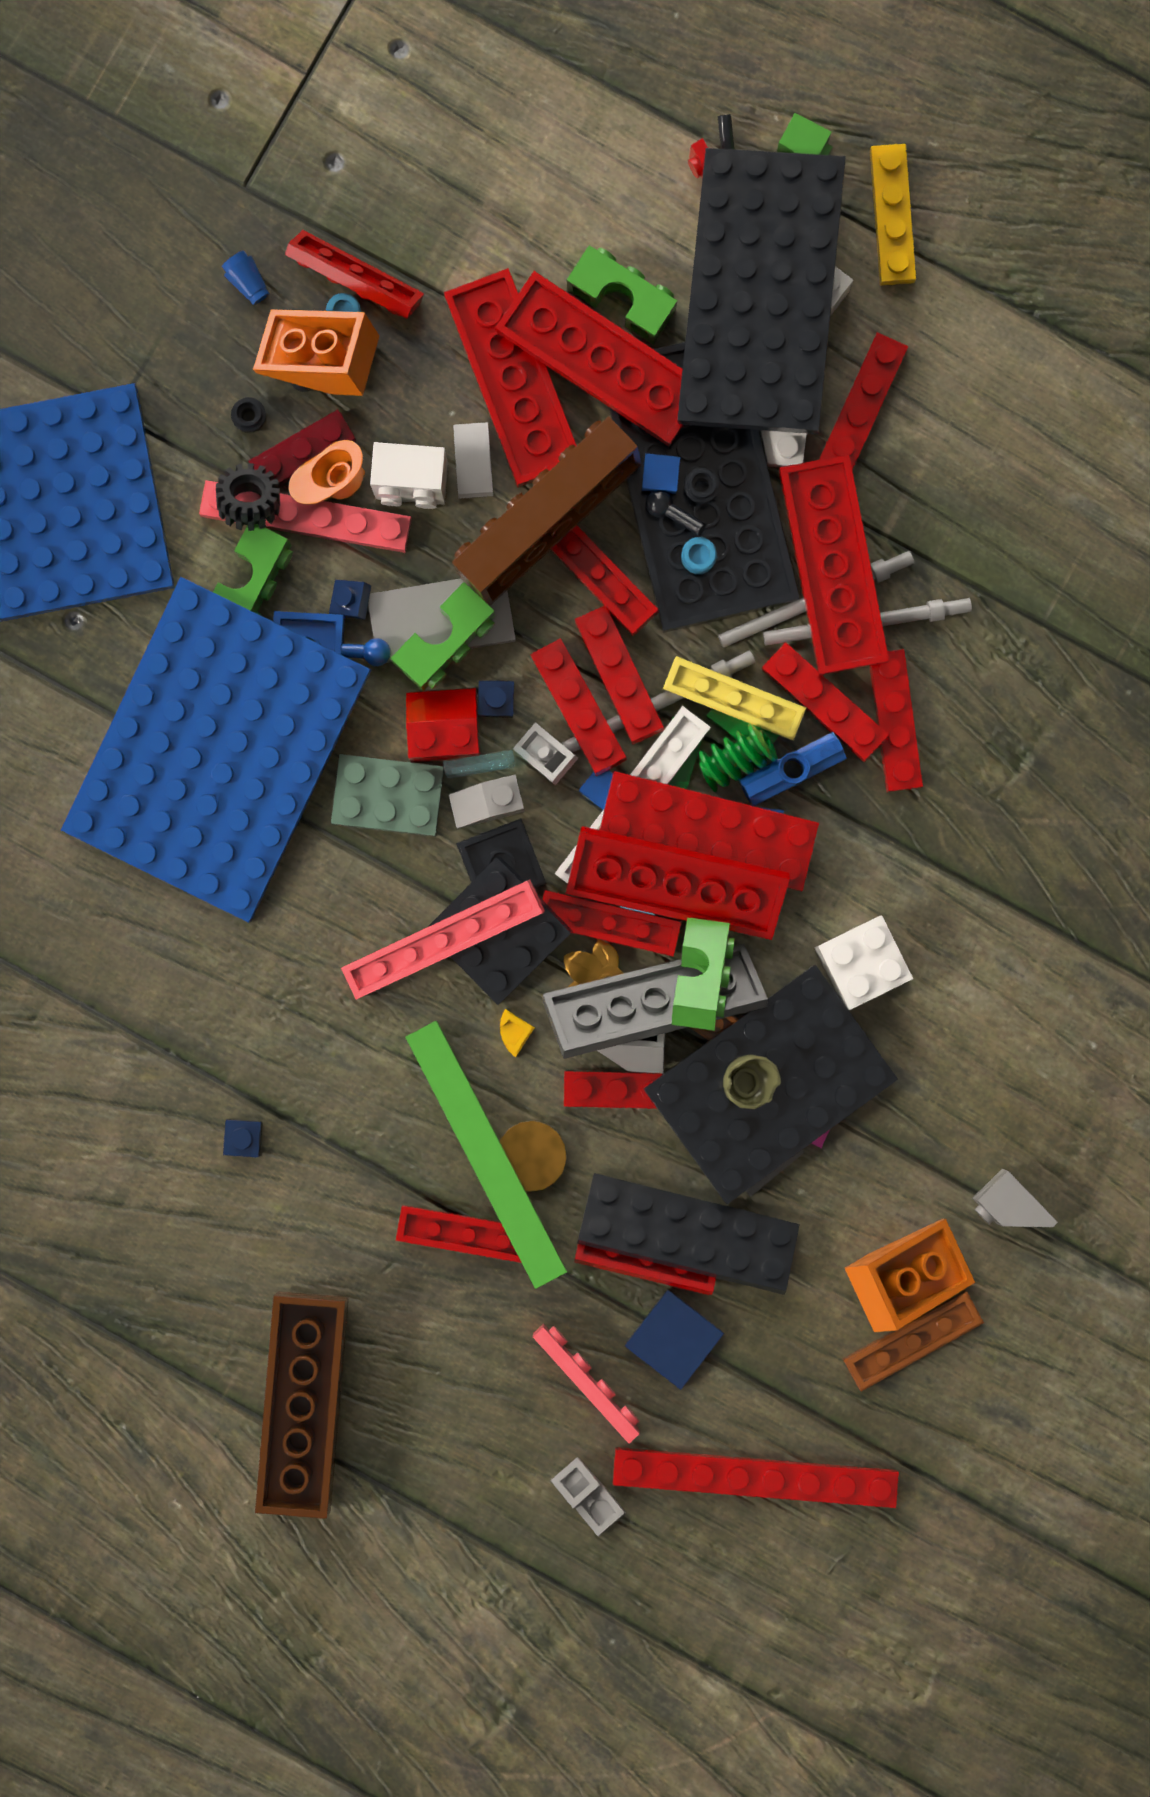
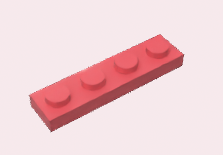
M545 1324L540 1326L533 1333V1338L630 1444L640 1434L636 1426L640 1422L639 1419L626 1405L620 1409L612 1400L616 1395L603 1379L596 1382L588 1373L592 1369L591 1366L578 1352L573 1356L565 1348L564 1345L568 1341L555 1326L550 1330Z

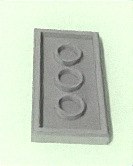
M461 578L370 594L368 606L374 638L386 641L391 650L390 658L386 663L392 662L391 657L414 633L429 644H441L450 637L453 626L441 613L440 606L464 582ZM507 591L490 606L495 610V617L492 620L495 622L494 627L483 638L477 635L468 645L471 649L516 641Z

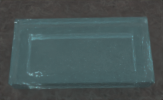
M513 750L444 761L443 764L445 775L450 779L514 768L515 760Z

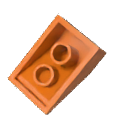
M271 309L253 370L260 375L332 395L363 396L380 335L365 312Z
M941 1219L881 1247L845 1267L846 1273L874 1332L897 1331L975 1283L946 1219Z

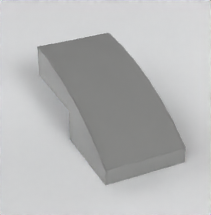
M488 422L453 425L458 498L493 496Z
M579 1457L574 1459L550 1480L598 1537L626 1514V1511Z

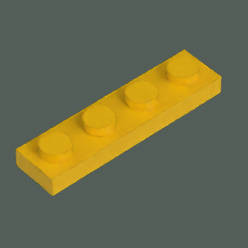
M906 144L871 146L870 162L880 286L915 283L916 270Z

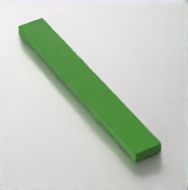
M434 1021L406 1036L405 1038L534 1288L537 1289L567 1273L558 1252L438 1021Z

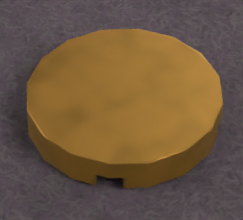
M538 1121L520 1122L508 1129L500 1139V1143L525 1191L543 1190L554 1184L563 1173L567 1159L565 1144L559 1133L548 1124Z

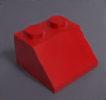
M476 688L406 693L408 758L411 763L480 758Z

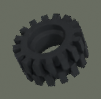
M248 463V469H243L242 464H237L235 472L229 467L225 470V476L222 474L219 476L215 488L217 510H219L220 518H225L227 525L231 527L236 522V529L242 530L243 525H248V531H254L255 524H258L260 529L266 527V520L271 524L275 520V515L278 516L280 511V488L278 480H274V474L271 471L266 473L265 467L261 465L258 470H254L253 463ZM243 492H254L261 496L260 499L253 502H242L234 497Z

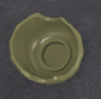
M751 1054L738 1057L731 1062L723 1080L724 1092L727 1098L738 1107L746 1109H756L772 1101L776 1087L781 1084L777 1066L766 1057Z

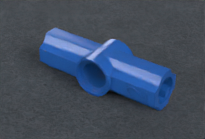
M831 732L794 752L787 753L781 759L739 780V783L751 806H757L846 760L847 757L839 739ZM795 761L801 766L802 774L799 778H790L784 773L783 768L786 762Z

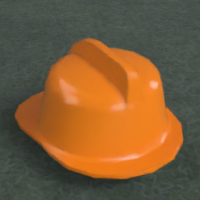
M337 441L305 462L290 478L288 489L291 497L297 503L311 505L318 504L328 498L341 500L355 494L360 488L365 475V470L362 468L363 454L361 448L353 441Z

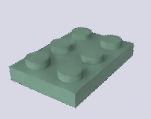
M340 754L331 824L436 837L444 766Z

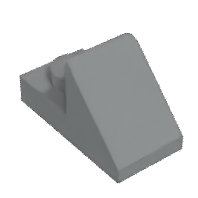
M536 722L513 748L554 785L560 781L578 759L577 756Z

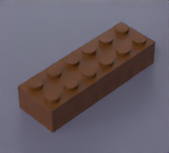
M609 416L603 422L598 420L593 423L585 432L584 436L586 438L576 447L570 445L559 456L558 460L560 462L550 471L545 469L540 472L532 482L534 486L524 495L519 493L512 498L506 506L508 510L500 518L494 517L481 528V535L472 544L468 541L455 552V559L452 561V564L459 577L489 606L500 598L571 532L573 528L642 466L638 446Z
M278 1291L273 1297L255 1513L327 1519L331 1512L349 1297Z

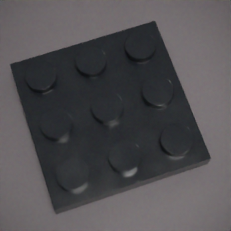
M498 856L429 926L525 881ZM540 897L539 899L545 910L544 913L450 956L497 1005L513 992L573 932Z

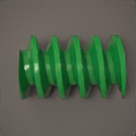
M749 724L748 737H745L738 730L736 731L737 742L735 744L727 737H724L725 749L721 750L713 743L711 744L712 756L709 757L703 750L699 751L700 768L713 792H717L718 784L722 787L729 786L730 777L735 781L741 780L742 770L746 774L754 773V763L760 768L765 767L767 764L766 757L771 761H777L778 757L775 748L764 730L758 731L752 724Z

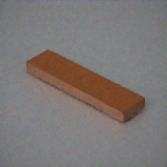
M963 1291L899 1330L891 1331L843 1358V1361L860 1391H863L980 1326L984 1321L968 1292Z

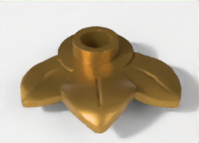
M598 940L595 943L592 954L576 951L564 956L566 970L574 980L568 987L624 974L618 968L619 956L617 951L609 943Z

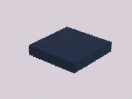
M667 1289L625 1343V1347L681 1390L723 1336L724 1332Z

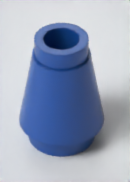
M244 250L233 255L222 265L226 272L224 277L250 300L253 306L269 296L270 293L266 289V285L253 257L247 256Z

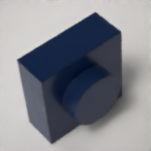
M335 580L329 614L344 615L345 618L365 619L372 585L358 581Z
M479 681L478 717L513 718L514 681Z
M227 1119L225 1121L223 1155L260 1157L262 1122Z

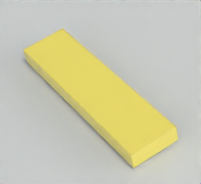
M677 656L663 687L664 690L792 741L806 711V707Z

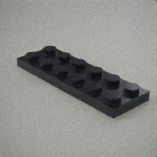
M594 1173L577 1243L784 1295L787 1290L800 1224Z

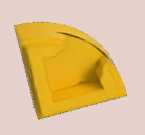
M505 1009L500 1021V1034L507 1050L517 1057L535 1027Z

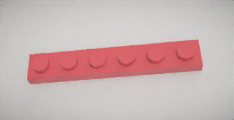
M205 480L199 515L204 518L226 521L225 518H220L219 510H217L215 488L218 482ZM243 492L234 498L242 502H253L260 499L261 496L254 492ZM280 493V511L278 516L275 515V520L271 524L266 520L265 528L406 553L412 519L411 516L326 501L305 505L297 503L291 495Z
M527 880L354 961L341 969L357 1000L544 913L545 910L531 880Z

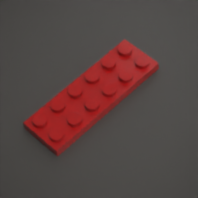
M509 268L448 290L444 292V297L517 488L532 483L543 470L548 469L550 471L560 462L558 458L570 445L575 447L577 445L546 365L495 332L496 325L518 295Z
M533 271L496 325L495 332L669 447L684 426L683 424H678L677 421L683 369L536 271Z
M849 454L780 467L781 483L819 676L889 662Z
M614 771L599 830L790 873V880L787 889L802 892L819 823Z
M581 826L565 894L687 921V918L730 923L729 931L772 940L789 884L790 873Z

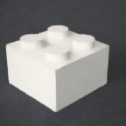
M374 442L370 485L375 499L381 500V504L387 506H401L402 502H415L416 507L435 509L437 504L445 505L448 471L445 448Z
M882 915L814 948L837 995L848 1010L913 979Z

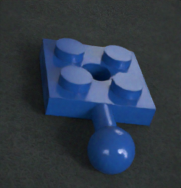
M274 611L273 622L347 658H364L372 666H382L390 658L391 650L388 643L379 638L371 639L365 645L343 644L344 615Z

